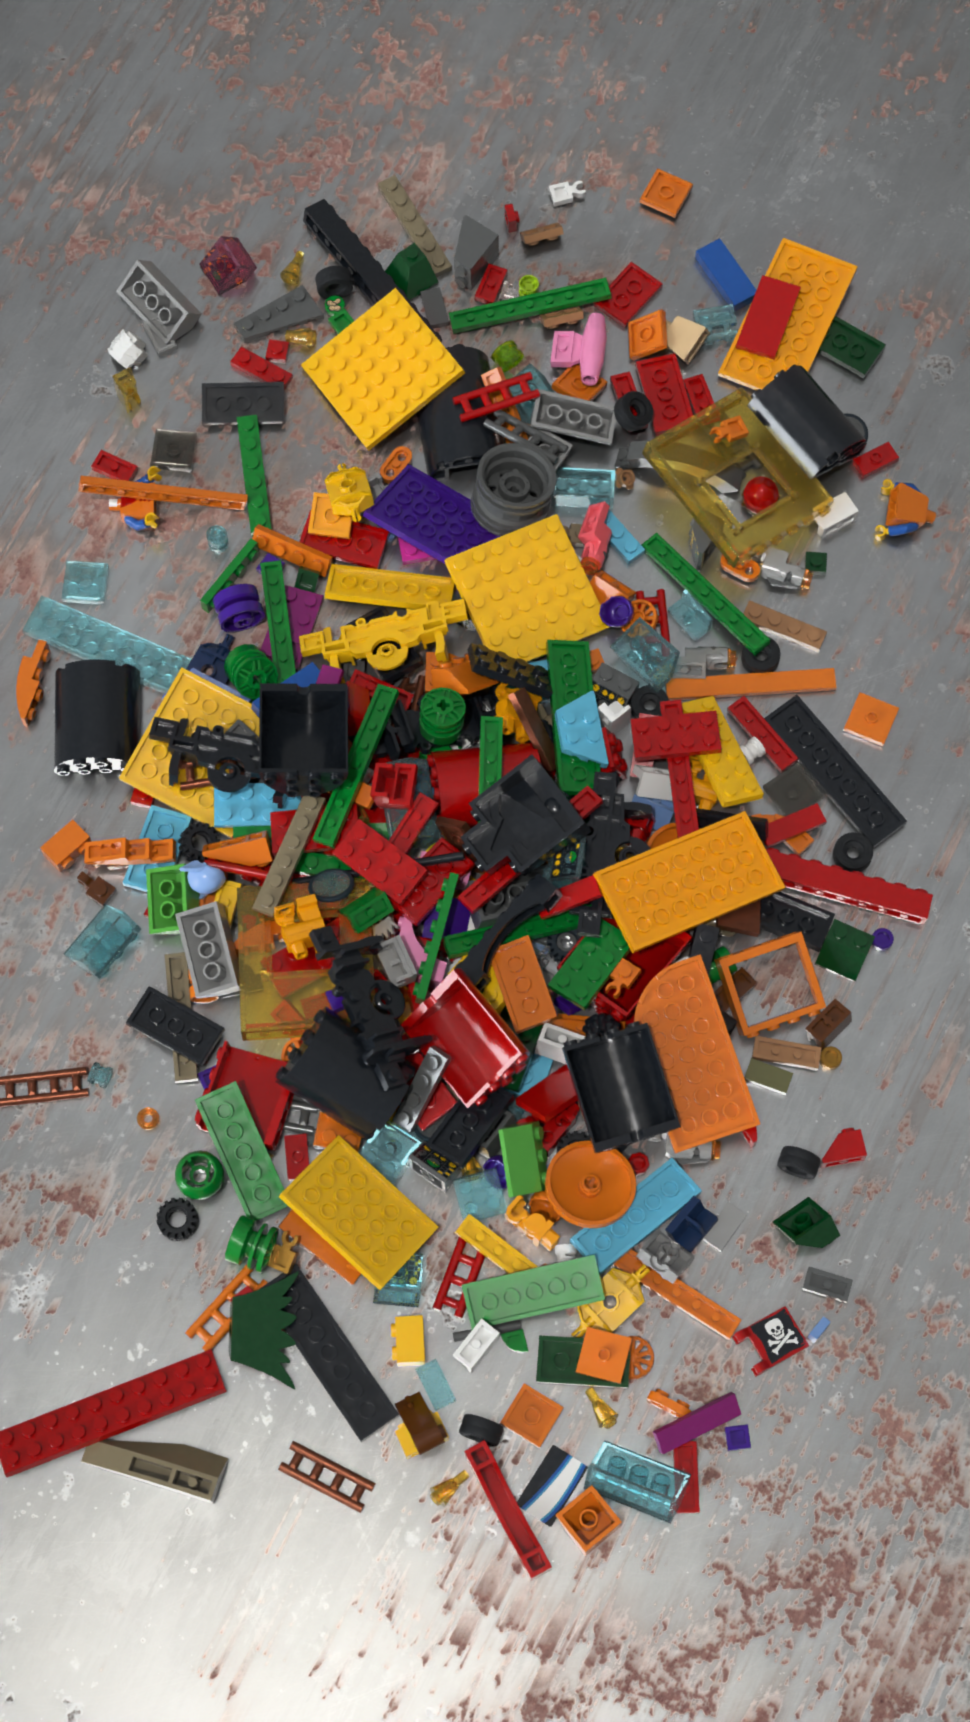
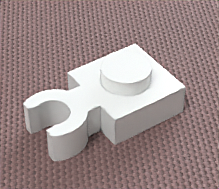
M567 181L549 186V193L554 207L572 203L573 197H585V190H577L583 187V182L576 181L572 186H569Z

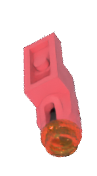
M605 501L589 505L578 535V539L585 545L580 563L581 568L584 569L587 575L596 574L603 566L605 558L609 553L608 544L612 531L604 523L610 507Z

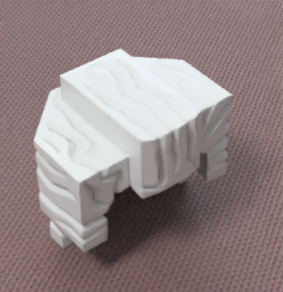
M122 329L111 342L110 348L107 349L109 354L128 370L132 365L139 367L141 362L149 355L144 350L147 344L139 336L125 329Z

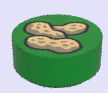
M331 296L325 301V311L329 316H333L345 309V302L339 296Z

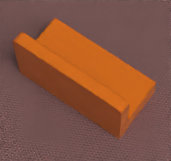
M603 570L594 574L590 582L600 605L609 600L611 596H623L631 601L636 594L634 590Z

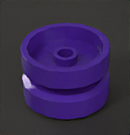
M233 585L221 590L214 596V608L216 613L219 614L218 620L223 631L241 632L263 621L265 613L262 604L259 602L260 598L257 588L254 585Z

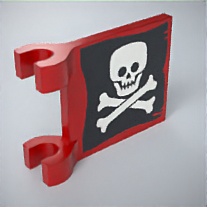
M786 1306L736 1332L732 1336L736 1345L749 1338L762 1359L761 1362L751 1368L755 1377L809 1347L808 1342Z

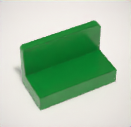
M375 887L339 911L341 915L348 918L355 933L359 934L393 912L394 908L386 893Z

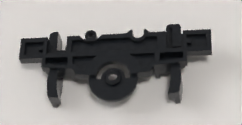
M154 717L149 739L169 743L168 751L172 755L169 764L170 786H174L175 782L178 783V776L183 761L193 763L194 768L197 767V764L208 768L207 776L209 782L213 787L223 792L239 791L249 783L251 777L260 778L259 743L256 741V734L252 736L232 732L224 734V729L220 725H216L213 728V732L208 727L197 725L195 732L192 733L191 737H188L189 719L182 718L179 722ZM234 760L243 766L245 774L241 775L239 767L233 763H225L220 766L219 770L215 769V767L221 761ZM232 769L233 772L227 773L225 770ZM275 791L272 803H278V808H283L287 795Z
M595 772L593 791L603 800V804L590 814V820L586 823L593 831V834L584 837L587 847L585 866L580 867L578 870L580 879L592 876L596 871L616 864L615 852L623 844L631 843V847L621 850L619 854L620 862L628 859L626 857L628 853L636 856L650 850L643 840L630 837V824L625 822L624 818L651 820V805L639 802H624V794L615 793L617 773ZM604 897L585 903L591 904V906L580 905L569 910L570 915H579L577 936L599 938L601 918L615 919Z
M331 926L312 930L309 936L317 951L315 954L317 961L331 957L335 958L333 959L331 969L328 971L332 983L336 985L332 989V994L335 997H343L342 1004L351 1021L350 1028L357 1027L361 1031L355 1038L362 1043L365 1050L362 1055L364 1063L367 1066L376 1065L374 1070L385 1092L403 1087L407 1082L399 1065L405 1061L404 1058L406 1056L421 1051L433 1038L431 1035H424L403 1040L400 1034L403 1026L397 1027L394 1021L405 1010V999L402 992L389 981L375 980L369 970L363 969L370 959L369 957L363 958L362 955H377L383 949L380 945L384 940L383 937L371 936L340 945ZM375 988L379 990L374 995L375 1004L381 1010L389 1011L390 1014H383L373 1006L370 996Z

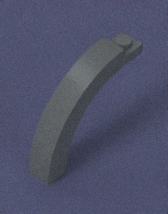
M633 441L629 447L619 448L615 463L617 469L622 468L623 470L656 467L683 472L709 483L721 493L739 491L743 477L742 471L718 456L694 447L664 441Z

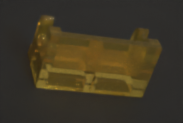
M129 367L113 375L112 378L117 396L126 412L129 413L132 411L131 404L129 403L131 399H135L137 404L141 405L133 371Z

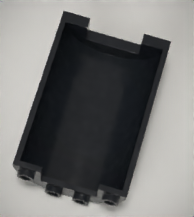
M456 344L452 347H446V349L462 367L465 374L416 413L427 474L436 480L449 479V469L479 464V461L487 451L498 445L505 444L503 436L484 426L486 419L493 422L497 419L494 416V412L465 422L460 420L459 415L465 413L461 403L454 405L452 397L485 387L481 375L491 370L488 356L483 351L473 347H466L463 344ZM481 397L469 400L473 410L484 407Z

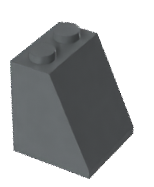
M465 215L454 257L455 281L460 287L472 290L483 277L488 264H493L499 257V235Z

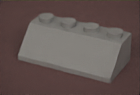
M137 260L116 290L125 302L167 345L171 343L170 341H175L189 332L202 315L152 261ZM158 315V319L153 321L149 320L151 317ZM160 322L163 323V324H166V326H167V328H168V330H169V332H170V334L168 335V337H167V335H166V333H165L163 327L161 326Z
M538 389L540 397L534 399L530 427L603 444H612L616 422L614 406Z
M215 901L175 914L196 998L222 996L245 989L224 905Z

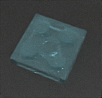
M66 561L62 602L104 605L109 572L108 563Z
M496 1168L452 1180L462 1220L468 1214L479 1221L506 1213L507 1207Z

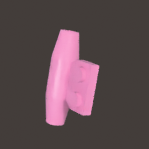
M601 313L590 314L583 335L575 333V331H554L551 367H572V365L580 363L582 383L589 386L595 385L598 382L605 357L607 334L604 315Z

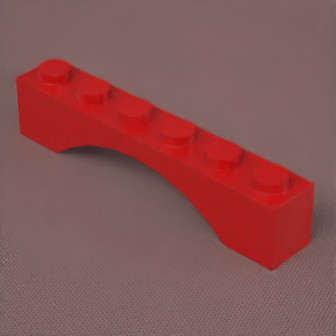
M484 1440L465 1450L464 1455L530 1580L532 1581L552 1570L546 1554L520 1510L486 1441Z

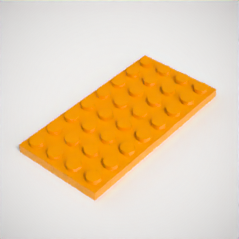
M783 238L765 276L800 286L801 290L775 360L736 348V343L747 317L746 314L722 363L718 376L753 390H762L774 380V376L779 371H787L794 364L803 366L809 373L857 272L858 266Z
M746 811L596 871L593 874L632 954L780 892L785 888Z

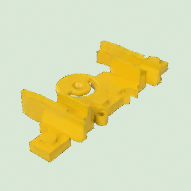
M459 599L440 604L441 607H439L438 601H431L426 603L424 608L416 610L407 608V614L403 617L398 616L397 611H395L392 615L372 619L368 623H366L364 618H359L356 620V626L350 624L340 627L341 635L339 640H334L331 627H326L323 631L299 636L301 654L303 657L322 653L324 660L327 659L330 666L342 669L341 663L351 662L352 666H355V658H367L369 665L374 669L387 671L399 667L408 656V648L419 645L422 640L424 650L428 649L427 644L436 641L435 656L437 662L449 661L444 636L449 632L448 624L468 620L465 600ZM385 641H394L401 646V649H397V647L393 644H384L380 646L377 650V653L373 655L374 648L378 644ZM342 677L340 684L346 683L344 677Z

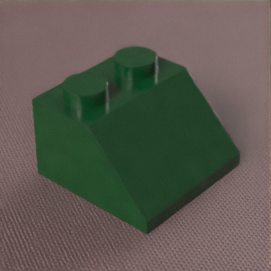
M834 919L814 965L855 982L875 936Z

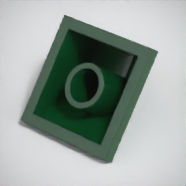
M415 242L400 251L385 270L393 278L394 283L399 289L405 292L410 302L420 296V291L429 290L439 284L427 257Z
M807 1197L772 1222L775 1227L796 1245L823 1248L841 1236L832 1216L810 1197Z

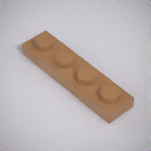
M750 600L743 613L759 629L818 653L827 635L825 630Z

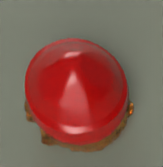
M763 476L751 479L741 494L743 497L741 505L757 518L766 517L774 513L778 499H780L776 484L770 478Z

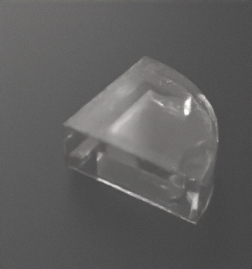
M504 281L499 301L520 297L513 284Z

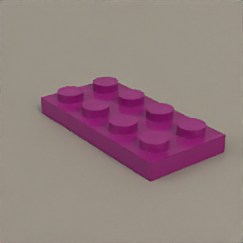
M284 585L295 669L298 672L304 658L301 654L299 636L313 632L324 595ZM268 628L261 650L273 663Z

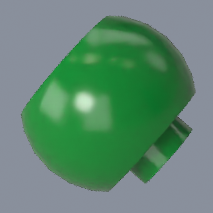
M207 1151L189 1152L180 1159L176 1166V1185L185 1196L191 1199L204 1200L210 1198L220 1190L223 1184V1166L216 1156ZM206 1163L208 1167L206 1168L202 1165L195 1166L194 1164ZM189 1168H191V1171H190V1174H189L190 1180H188L187 1178H185L186 1173H187V1171H188ZM200 1173L206 1174L204 1181H195L196 1175Z

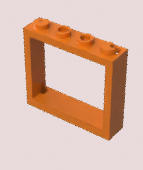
M795 931L714 959L733 1018L737 1021L738 1033L741 1036L752 1038L759 1035L760 1030L766 1028L767 1031L780 1028V1023L786 1021L788 1024L795 1023L801 1020L800 1016L808 1014V1017L820 1014V1009L826 1008L802 931ZM795 943L815 1003L748 1026L728 966Z

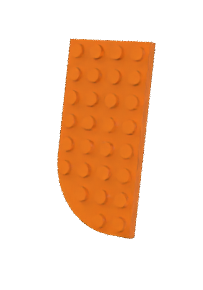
M701 954L666 967L648 983L642 992L636 1006L634 1022L640 1021V1025L648 1023L680 1123V1128L667 1132L673 1151L676 1154L761 1124Z

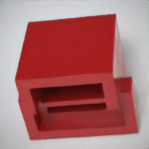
M375 763L370 796L378 808L403 810L412 808L417 782V764L395 763L394 767L393 764Z

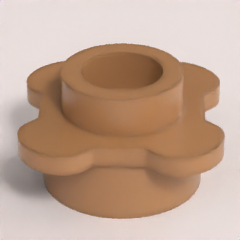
M616 469L615 486L617 488L624 487L627 490L632 489L635 481L634 472L630 469Z

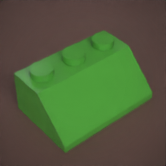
M186 864L146 869L149 934H180L175 914L199 907V893L190 887L187 879L188 872L179 870L180 867Z
M539 1121L516 1123L499 1129L509 1198L545 1190L547 1152L543 1149L542 1139L544 1132Z

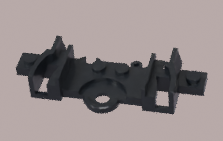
M497 685L490 686L488 694L481 695L480 691L467 694L464 701L466 709L463 733L458 740L447 745L433 744L421 735L419 729L420 706L425 694L421 695L417 701L418 711H414V709L405 711L401 699H398L390 715L394 727L387 722L372 759L387 757L388 754L390 760H398L400 755L398 742L401 743L404 753L415 752L419 748V751L425 755L430 752L431 747L438 748L449 745L461 747L463 738L468 739L470 744L473 745L475 741L480 740L481 716L494 717L497 715L495 711L496 704L499 701L495 694ZM488 700L492 711L483 712L482 701ZM504 734L502 735V743L504 742V736H506Z

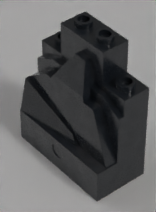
M530 755L469 803L472 807L470 813L479 823L462 835L461 839L464 841L462 847L469 856L473 853L477 859L474 863L482 873L486 871L492 875L509 862V865L516 874L520 872L526 876L565 846H574L592 830L541 763L533 755Z

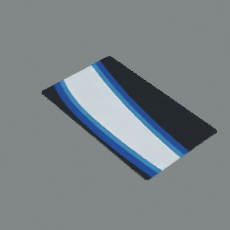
M552 1445L517 1501L518 1506L549 1527H552L557 1519L555 1515L563 1509L588 1469V1466L557 1446Z

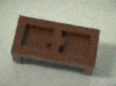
M834 999L805 1028L809 1041L813 1039L817 1047H822V1051L852 1022V1012L838 1000Z

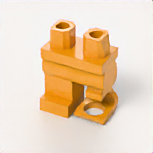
M502 682L495 690L499 701L495 709L497 715L494 717H503L504 735L514 732L516 733V741L525 743L530 739L508 695L520 689L507 688L508 684ZM527 691L537 711V706L542 701V696Z
M689 756L695 804L699 805V809L711 810L717 801V796L705 772L702 779L697 778V774L703 769L700 762L697 761V756Z
M315 894L297 898L296 905H294V902L274 907V918L276 923L282 926L281 934L287 945L288 952L293 953L297 960L308 956L307 948L314 946L309 933L314 929L326 927L321 917ZM294 909L299 918V923L294 922Z
M518 1195L507 1207L504 1218L527 1238L533 1240L532 1244L537 1248L543 1245L551 1252L560 1239V1236L553 1230L554 1223L550 1220L546 1222L541 1214L528 1213L525 1210L527 1203L523 1200V1196Z

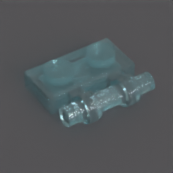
M733 304L693 310L694 322L706 327L710 332L704 343L709 345L714 344L715 341L725 340L727 342L735 338L738 329H730L731 326H736L737 324ZM723 328V332H712L713 329Z

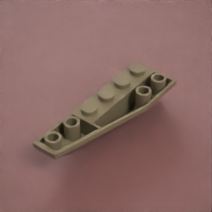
M102 1440L85 1448L81 1462L214 1504L228 1458L185 1444Z

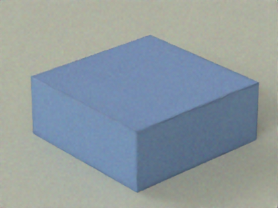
M823 1316L807 1338L815 1343L831 1322Z

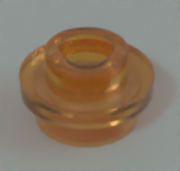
M144 1108L137 1115L138 1125L142 1129H154L159 1123V1114L153 1108ZM147 1116L152 1117V1121L149 1123L144 1121Z

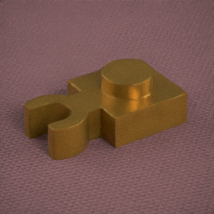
M290 1231L283 1232V1244L275 1245L270 1262L267 1265L286 1274H291L298 1256V1252L293 1251V1249L301 1241V1236L295 1235L294 1240L290 1242Z

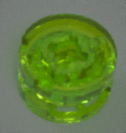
M513 340L501 344L491 355L493 362L498 364L503 372L516 367L524 357L523 352L517 349V344Z

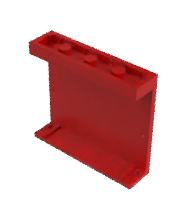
M224 1041L223 1047L220 1046L216 1058L218 1061L216 1067L211 1069L209 1080H211L209 1087L205 1088L202 1096L236 1081L266 1149L276 1151L295 1095L275 1082L277 1080L275 1078L277 1071L281 1066L285 1067L288 1062L230 1046L228 1041ZM198 1109L195 1115L196 1125L200 1130L209 1132Z

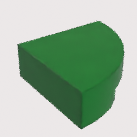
M523 1329L501 1334L504 1344L509 1349L518 1353H528Z

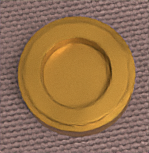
M829 1046L821 1051L820 1064L825 1069L834 1070L840 1066L842 1054L839 1049Z

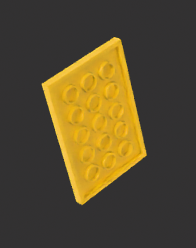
M340 1135L279 1195L281 1200L379 1290L390 1281L439 1228Z

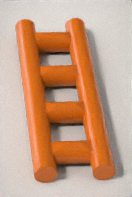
M247 1264L185 1332L191 1339L197 1334L206 1342L202 1347L204 1351L213 1349L229 1331L230 1317L227 1318L218 1309L226 1300L230 1301L236 1295L233 1292L243 1282L254 1292L268 1283L264 1279L259 1284L249 1276L253 1269H248ZM211 1317L222 1325L213 1336L203 1328V1325Z

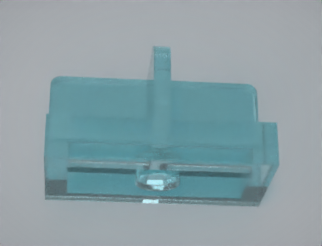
M687 590L682 592L680 600L668 608V612L694 641L711 630L712 617Z

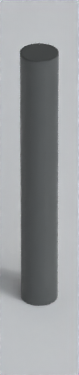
M520 1320L492 1325L499 1333L522 1329ZM472 1329L454 1332V1342L465 1340Z

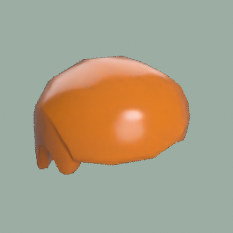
M545 1190L535 1192L531 1196L528 1204L531 1206L530 1214H541L546 1222L548 1220L553 1223L559 1221L561 1216L551 1206Z

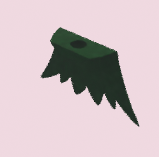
M299 1271L265 1288L233 1297L230 1305L228 1351L230 1360L264 1372L295 1389L291 1378L280 1364L290 1363V1360L279 1349L296 1344L291 1336L281 1330L294 1322L296 1316L280 1309L284 1308L292 1300V1297L282 1296L291 1287Z

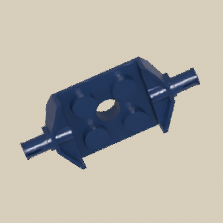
M226 634L222 643L201 644L186 670L190 671L192 668H195L202 672L207 667L212 668L214 671L209 676L226 684L228 677L225 675L224 664L225 659L231 652L229 647L235 638L230 634Z

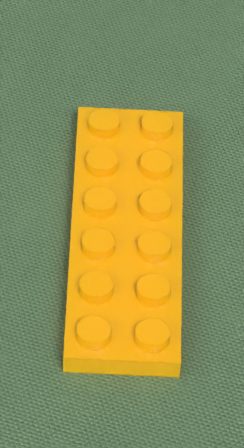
M331 564L325 589V599L408 609L424 608L426 603L438 601L439 607H441L440 604L452 601L455 583L451 577Z
M714 696L682 702L683 714L715 710L717 712L721 753L696 756L722 807L725 808L762 799L764 793Z

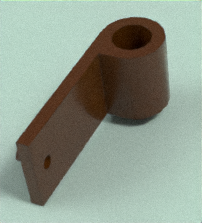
M420 1392L406 1396L405 1399L395 1403L419 1455L445 1443L444 1438L448 1437L442 1424L437 1425Z

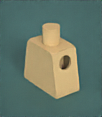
M676 316L672 323L666 320L667 346L682 361L689 365L710 332L706 327L680 316Z

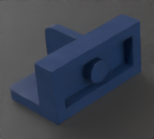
M693 1195L666 1227L665 1231L672 1241L688 1252H692L716 1224L718 1218L705 1209L701 1200Z

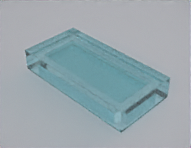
M436 1359L415 1369L435 1412L456 1402Z

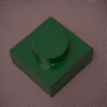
M806 552L805 574L826 575L827 553Z
M300 566L294 588L315 593L321 572Z

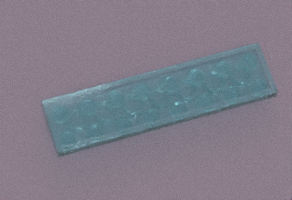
M42 595L22 630L25 635L37 640L46 641L47 644L84 660H112L118 666L124 664L132 665L140 671V684L164 694L171 687L181 667L187 669L192 660Z

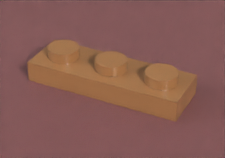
M755 1036L752 1058L818 1071L822 1047Z

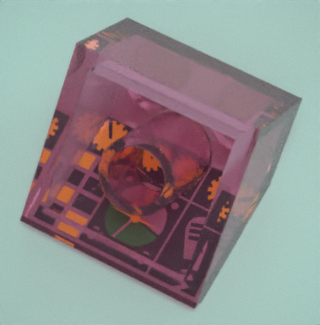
M226 236L219 238L199 264L218 294H223L246 282L257 269V266L237 237Z

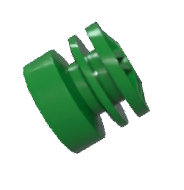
M253 644L237 646L225 659V675L240 694L249 699L260 697V683H277V668L265 653Z
M436 688L426 693L421 700L419 729L421 735L427 741L436 745L452 744L463 733L466 705L458 692L450 688Z
M242 1215L230 1236L225 1260L241 1265L244 1259L248 1257L247 1268L251 1270L256 1264V1272L262 1274L270 1262L272 1252L277 1244L279 1229L273 1226L268 1232V1224L264 1223L257 1232V1221Z

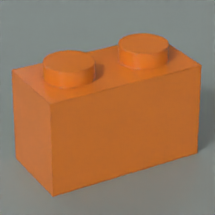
M72 819L42 845L40 849L43 855L61 872L64 869L70 868L77 857L84 855L85 842L92 841L90 836Z

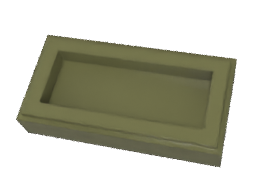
M751 1058L744 1078L747 1082L786 1095L793 1073Z

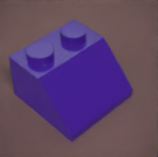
M457 898L452 899L442 938L468 930L469 910ZM436 907L425 918L423 938H433L434 933L430 932L433 919L437 920L439 912L435 911Z

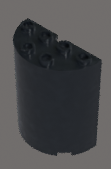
M794 364L787 371H779L774 376V380L762 390L758 389L751 395L752 400L747 405L810 480L830 471L836 465L840 466L858 457L867 444L863 435L803 366Z
M100 659L70 662L65 664L64 669L58 668L55 672L54 772L65 776L69 775L70 772L90 774L93 769H99L101 773H110L112 770L123 771L140 741V671L129 664L118 666L115 665V661Z
M260 683L259 776L264 784L273 790L286 794L288 797H319L323 793L338 788L345 782L348 776L347 684H310L308 687H300L297 684Z
M325 1007L323 1010L320 1009L314 1016L313 1021L315 1023L311 1029L307 1028L302 1034L300 1040L303 1043L299 1048L294 1047L290 1052L287 1065L285 1067L281 1066L275 1075L277 1080L275 1082L364 1140H369L374 1136L376 1129L380 1131L393 1115L405 1096L409 1085L405 1084L403 1087L385 1092L374 1070L376 1065L367 1066L363 1061L362 1055L365 1050L362 1043L355 1038L361 1033L360 1029L357 1027L350 1028L351 1023L328 1007ZM405 1059L399 1067L406 1082H408L414 1076L415 1064Z
M640 1021L628 1024L627 1029L619 1031V1027L609 1029L606 1033L601 1034V1037H598L596 1033L584 1037L585 1039L580 1040L579 1043H577L576 1039L563 1043L562 1051L595 1154L630 1145L680 1128L648 1023L640 1025Z

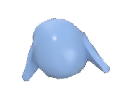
M194 860L179 869L180 871L188 872V883L192 890L200 894L199 899H204L208 894L217 891L226 881L225 874L221 869L211 867L205 862L201 863L198 860Z

